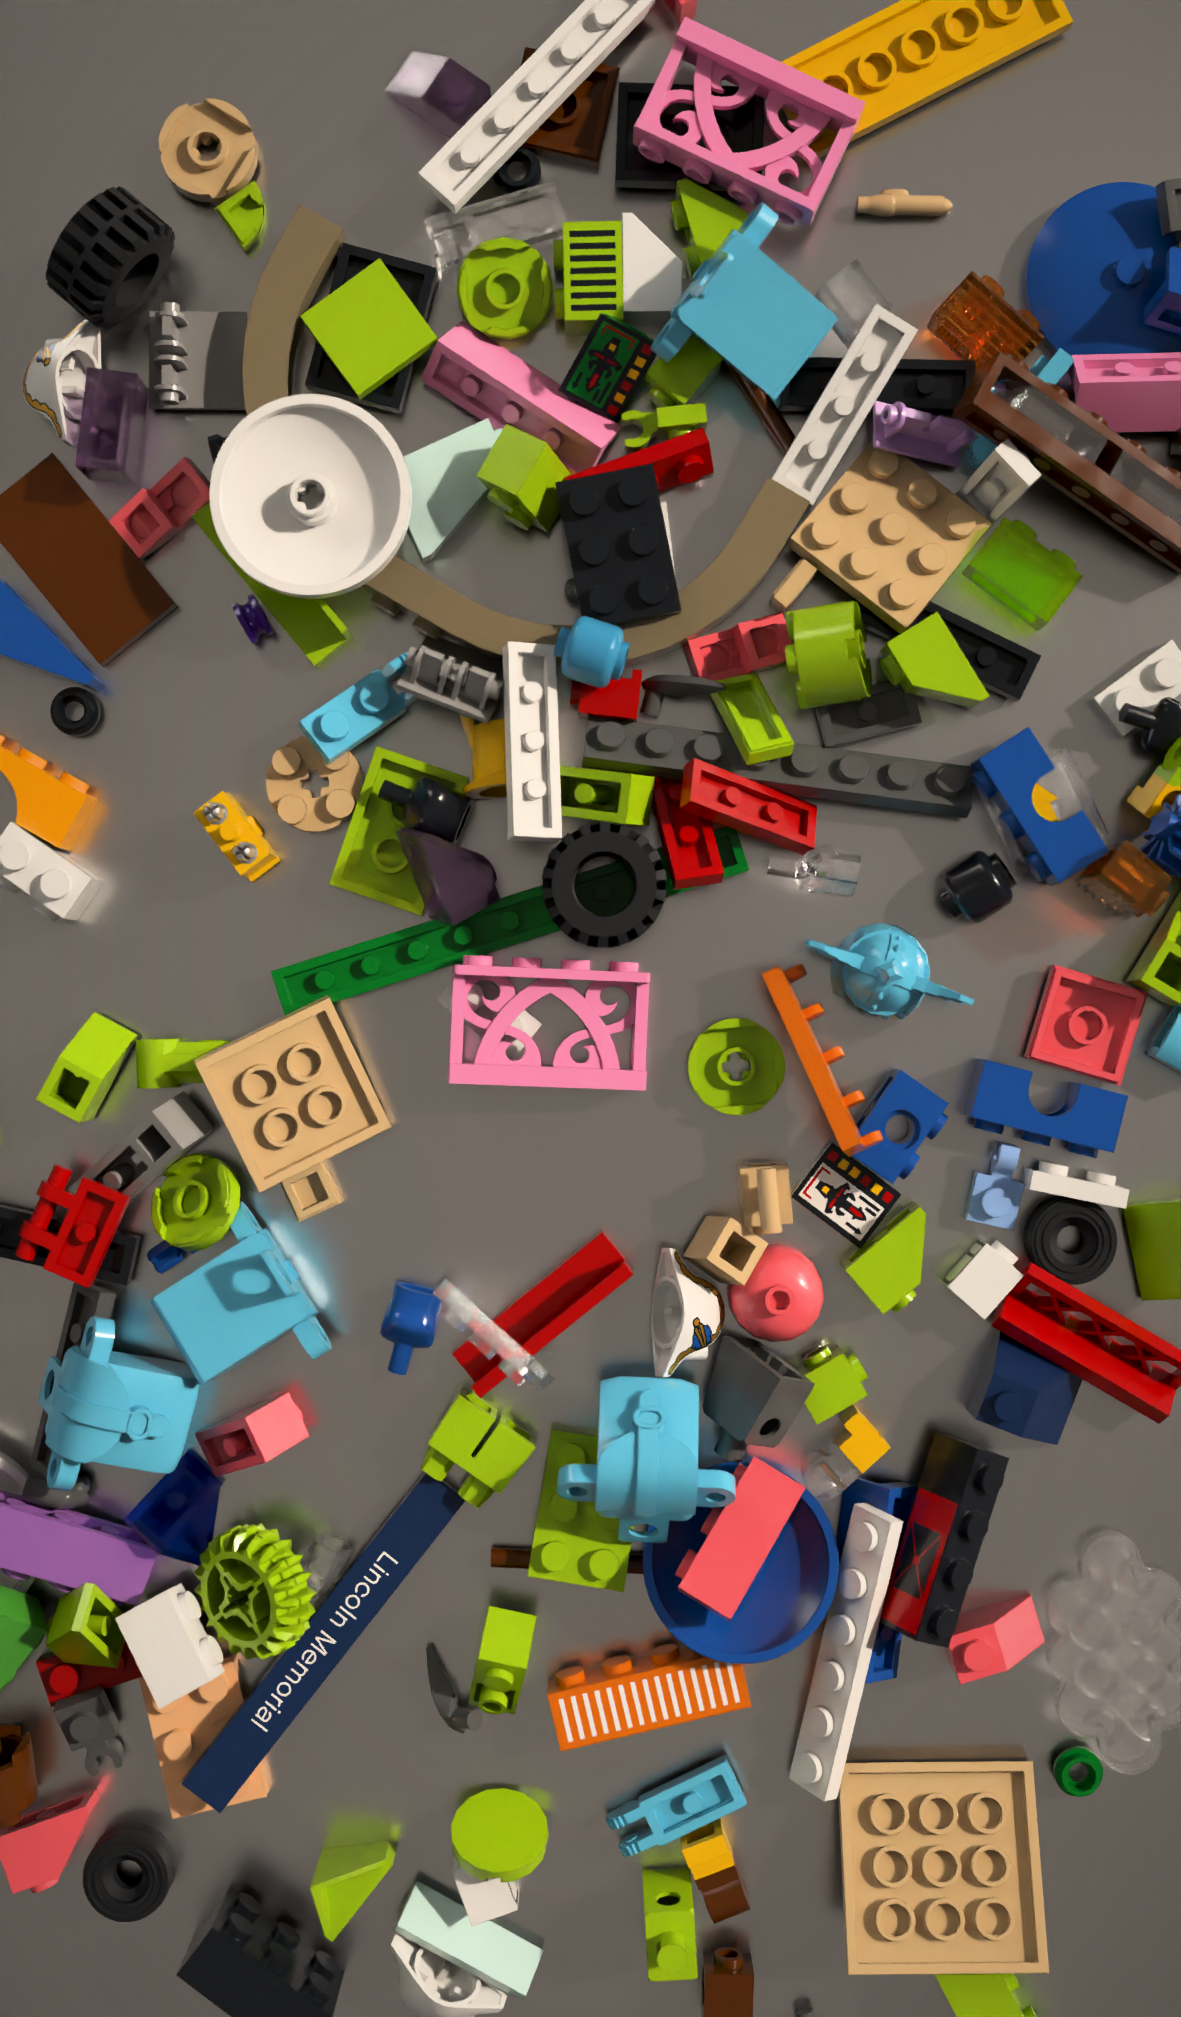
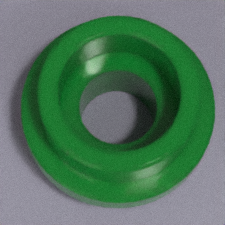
M1073 1746L1063 1750L1057 1756L1053 1766V1775L1060 1789L1066 1794L1074 1797H1083L1092 1794L1099 1787L1103 1777V1768L1100 1760L1091 1750L1081 1746ZM1081 1763L1085 1765L1081 1775H1069V1770L1074 1764Z

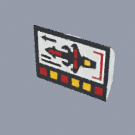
M832 1142L799 1182L791 1197L861 1249L901 1196V1193L853 1157H848L842 1152L841 1148Z

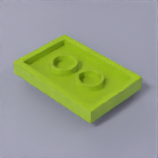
M376 746L329 884L423 916L448 843L405 828L402 823L404 808L378 798L380 788L383 782L388 780L412 790L420 778L426 777L447 786L455 792L463 794L462 788L469 783L470 779L466 776Z
M551 1428L527 1576L624 1592L632 1542L620 1541L618 1539L619 1518L600 1516L595 1511V1502L571 1501L562 1498L557 1493L558 1471L561 1467L569 1464L597 1465L598 1436Z

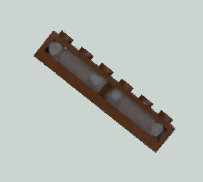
M1001 351L980 364L952 415L996 446H999L1008 438L1019 451L1029 458L1031 464L1041 473L1042 478L1181 574V473L1171 467L1160 465L1146 455V450L1141 444L1131 439L1122 438L1107 427L1108 424L1103 417L1091 411H1084L1070 401L1068 394L1061 387L1052 383H1045L1029 371L1027 364L1020 358L1004 354Z

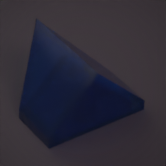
M187 1451L179 1460L176 1469L171 1473H166L123 1521L159 1555L200 1566L199 1555L206 1550L208 1543L213 1539L219 1489L223 1483Z

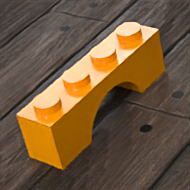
M0 734V771L7 777L16 795V824L60 849L71 851L98 803V800L85 794L90 785L63 771L60 778H57L43 770L48 761L23 747L20 748L18 754H15L1 746L5 737Z

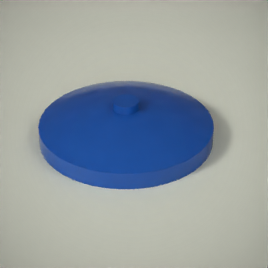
M1115 182L1089 188L1073 196L1056 209L1037 234L1025 263L1023 296L1030 324L1043 346L1053 356L1060 348L1070 356L1181 352V335L1143 323L1145 306L1165 281L1166 253L1170 247L1176 244L1175 235L1162 236L1156 187L1135 182Z
M740 1462L747 1467L750 1464L749 1462ZM722 1463L704 1469L722 1470L733 1474L739 1463ZM806 1488L730 1622L678 1591V1586L682 1579L675 1575L688 1550L692 1549L698 1553L705 1542L707 1535L700 1532L713 1507L696 1506V1513L686 1521L669 1520L667 1542H644L642 1559L645 1586L650 1602L660 1621L687 1648L701 1656L722 1663L737 1665L762 1663L792 1651L809 1638L818 1628L832 1604L837 1588L839 1552L836 1537L823 1508ZM649 1525L647 1532L653 1531L657 1528L655 1526Z

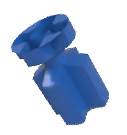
M164 1240L147 1252V1258L152 1262L155 1270L163 1274L182 1261L184 1250L174 1247Z

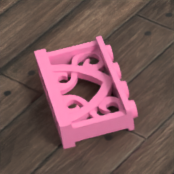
M685 17L676 34L673 47L633 127V144L638 147V151L647 159L657 163H664L666 160L683 168V173L693 181L701 184L712 182L727 189L730 197L742 204L753 205L754 203L760 204L764 202L779 216L778 220L786 225L798 226V224H801L805 227H810L844 152L857 129L865 102ZM684 61L694 65V90H671ZM723 80L738 86V92L732 96L720 97L711 95V90L724 94V89L720 85ZM754 95L766 99L767 122L774 135L780 141L757 150L733 153L720 132L713 109L731 110L747 103ZM677 103L692 104L695 112L689 110L680 112L673 119V123L684 122L687 125L688 132L683 136L676 135L662 128L660 123V115L663 110ZM783 108L798 115L795 120L787 121V125L795 130L793 133L787 130L778 118V113ZM827 128L837 133V136L822 164L817 154L808 146ZM702 139L706 148L698 145ZM797 154L807 162L812 172V183L808 188L800 192H796L780 184L778 181L779 176L785 172L791 173L797 181L799 174L798 166L792 159ZM765 170V175L763 176L756 172Z
M463 955V965H452L447 1072L449 1084L646 1091L647 1071H645L650 973L638 972V963L609 962V971L590 970V961L561 959V969L541 968V958L512 957V967L492 966L493 956ZM507 977L540 979L529 984L515 995L514 987ZM561 979L594 981L588 986L583 997ZM479 981H491L499 986L500 993L495 1000L490 1001L482 996L485 1006L492 1011L498 1012L492 1021L478 1016L468 1004V992ZM618 986L628 994L630 1009L620 1021L605 1025L599 1016L611 1013L615 1009L617 1001L611 1005H605L600 1000V993L606 987ZM549 993L565 1003L586 1027V1029L570 1034L560 1043L554 1054L552 1066L541 1065L540 1052L532 1038L522 1030L510 1026L528 1006ZM464 1018L470 1023L486 1029L473 1063L462 1062ZM631 1026L630 1069L620 1068L610 1034L623 1031ZM504 1034L512 1036L523 1043L525 1052L520 1059L510 1060L507 1058L506 1049L513 1044L505 1041L500 1042ZM592 1038L595 1045L582 1046L588 1051V1059L583 1063L573 1061L570 1056L571 1047L581 1040Z

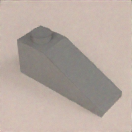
M183 1091L151 1111L68 1189L76 1193L82 1178L88 1177L132 1196L130 1199L132 1200L162 1175L173 1163L195 1147L214 1127Z

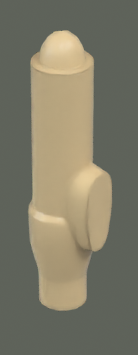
M886 189L881 191L880 194L869 197L857 196L856 213H868L883 217H891L893 215L943 216V213H947L952 209L951 201L945 199L944 196L909 195L905 189Z

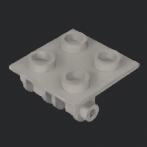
M174 302L160 303V311H149L148 408L246 410L243 394L242 363L247 313L180 311V305Z
M426 636L419 648L410 647L405 659L407 668L396 684V689L412 694L420 700L430 701L458 712L466 718L476 719L488 724L504 696L503 662L479 654L441 637L436 641Z

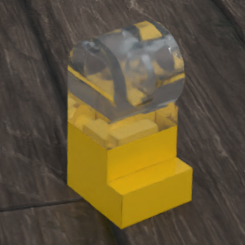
M853 1404L839 1416L845 1429L824 1449L811 1451L802 1461L801 1475L809 1492L817 1498L830 1499L841 1494L891 1448L885 1438Z

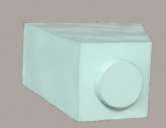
M488 418L403 456L412 488V509L407 532L422 564L431 561L489 493V490L476 475L502 432V428L493 430Z

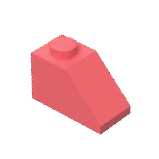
M289 1392L258 1402L195 1433V1436L214 1476L217 1477L266 1463L309 1437V1434L303 1423L301 1410L293 1402Z
M1030 1593L959 1614L957 1627L952 1635L949 1648L945 1647L951 1668L960 1685L1009 1670L1045 1642Z
M97 1789L21 1815V1821L16 1825L0 1829V1860L12 1894L29 1888L31 1893L41 1892L59 1881V1877L71 1859L100 1798Z

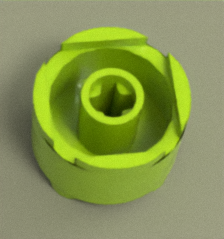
M843 601L787 611V630L791 641L794 640V644L785 646L786 662L790 675L799 674L800 680L796 682V690L801 710L870 697L872 694L870 658H866L864 643L867 642V636L857 601Z

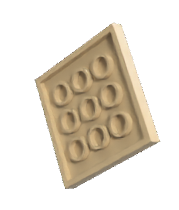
M1033 1761L845 1763L838 1792L846 1973L848 1975L1049 1973Z

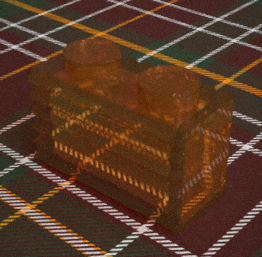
M973 271L936 309L927 325L929 331L941 339L943 344L947 345L959 358L963 360H976V371L980 364L1001 351L1004 354L1016 356L1025 362L1045 338L1039 332L1041 326L1033 314L1023 308L1016 311L1003 299L1005 296L1004 290L993 278L987 275L980 278ZM995 386L992 387L994 390L999 391Z
M1127 840L1106 846L1109 852L1088 865L1077 879V887L1084 886L1085 893H1092V899L1099 898V905L1106 904L1107 911L1114 910V917L1134 915L1139 918L1144 913L1152 916L1169 897L1170 893L1165 888L1173 878Z

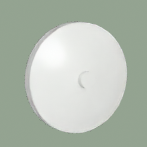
M298 394L283 397L259 407L246 416L224 441L216 457L210 479L209 497L212 520L226 551L252 579L275 592L287 596L306 599L328 598L361 587L379 574L392 560L400 548L409 526L412 509V488L408 469L397 443L375 417L361 407L337 397L321 394Z

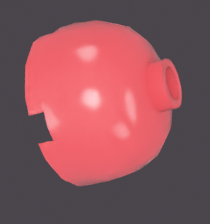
M782 1244L767 1245L745 1285L727 1284L726 1287L728 1305L739 1326L753 1337L770 1342L793 1340L807 1332L819 1317L824 1300L822 1278L813 1262L796 1248Z

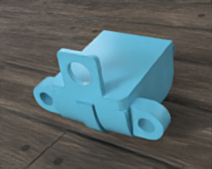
M761 202L749 214L737 231L732 229L708 261L704 260L691 277L692 283L670 310L669 314L672 317L657 335L650 349L665 362H668L693 334L743 378L775 401L837 322L838 318L758 248L779 217L764 202Z
M242 1201L230 1225L239 1243L150 1300L201 1386L228 1373L292 1331H294L308 1355L314 1360L332 1349L325 1331L315 1317L318 1311L299 1282L301 1276L291 1260L285 1259L268 1229L264 1228L262 1230L250 1209Z
M90 1317L80 1346L70 1347L64 1355L63 1362L58 1357H49L38 1402L48 1414L45 1425V1434L47 1436L45 1444L52 1450L47 1469L48 1488L71 1491L76 1483L81 1463L88 1462L154 1473L173 1472L183 1453L198 1396L199 1382L189 1365L183 1362L111 1351L115 1337L114 1320ZM54 1376V1384L52 1392L50 1394L51 1383Z
M617 1376L600 1380L597 1465L569 1464L561 1467L558 1471L557 1493L562 1498L571 1501L595 1502V1511L600 1516L619 1518L618 1539L620 1541L665 1543L668 1537L669 1520L686 1521L696 1513V1506L724 1507L732 1504L735 1501V1477L731 1473L722 1470L698 1469L699 1386L697 1384L679 1378ZM637 1524H649L657 1529L650 1532H639L630 1527Z

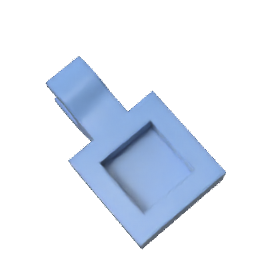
M996 1141L989 1173L974 1170L963 1215L966 1220L1014 1230L1025 1183L1011 1179L1017 1167L1021 1148L1013 1144Z

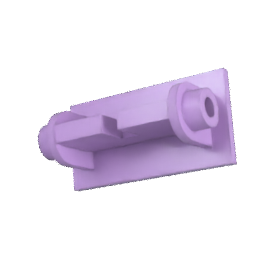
M875 401L873 405V448L957 468L959 466V448L964 444L970 445L975 437V430L959 419L955 420L936 416L931 413L907 408L902 402L888 404Z

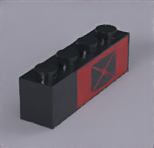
M935 1432L895 1555L880 1623L915 1641L949 1648L968 1586L973 1577L978 1554L988 1531L989 1520L996 1498L1003 1484L1005 1470L1009 1461L1008 1457L968 1441Z

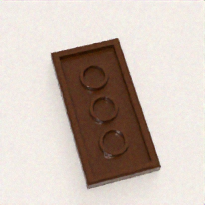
M53 453L48 455L0 495V543L101 666L104 667L177 607V604Z

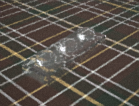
M445 1279L436 1288L433 1294L446 1306L440 1314L461 1334L469 1327L474 1332L469 1341L489 1360L497 1353L503 1359L498 1368L519 1388L527 1381L541 1394L552 1383L554 1378L535 1358L452 1283Z

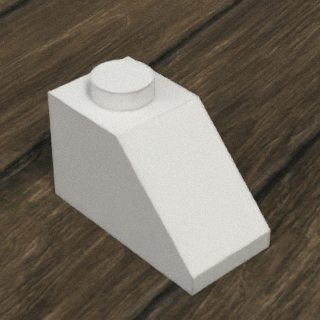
M622 213L624 322L630 326H665L672 317L669 314L670 310L691 284V278L682 279V261L633 213Z

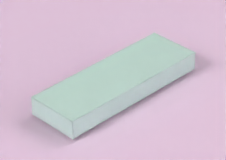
M416 1881L412 1886L393 1928V1931L520 2001L527 1995L544 1951L490 1920L471 1927L464 1906L419 1881Z

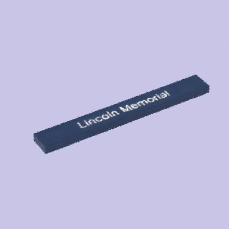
M425 1472L420 1476L315 1610L316 1612L310 1616L308 1620L310 1628L305 1631L299 1641L295 1642L296 1644L292 1648L280 1654L183 1777V1786L217 1812L221 1813L463 1505L465 1500L462 1499L455 1488L445 1480L440 1482Z

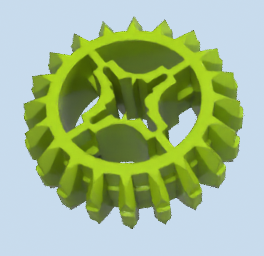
M262 1523L257 1525H238L216 1536L213 1541L208 1543L206 1550L199 1555L201 1565L194 1571L196 1577L201 1581L194 1591L202 1597L203 1603L200 1605V1609L205 1611L209 1618L206 1628L214 1627L218 1632L217 1642H229L231 1654L241 1652L247 1660L252 1658H260L261 1660L267 1657L272 1658L292 1648L296 1644L295 1642L299 1641L305 1631L310 1628L308 1620L316 1612L309 1602L316 1592L307 1585V1579L312 1573L303 1571L300 1564L303 1555H294L291 1551L292 1540H280L277 1528L268 1530L265 1529Z

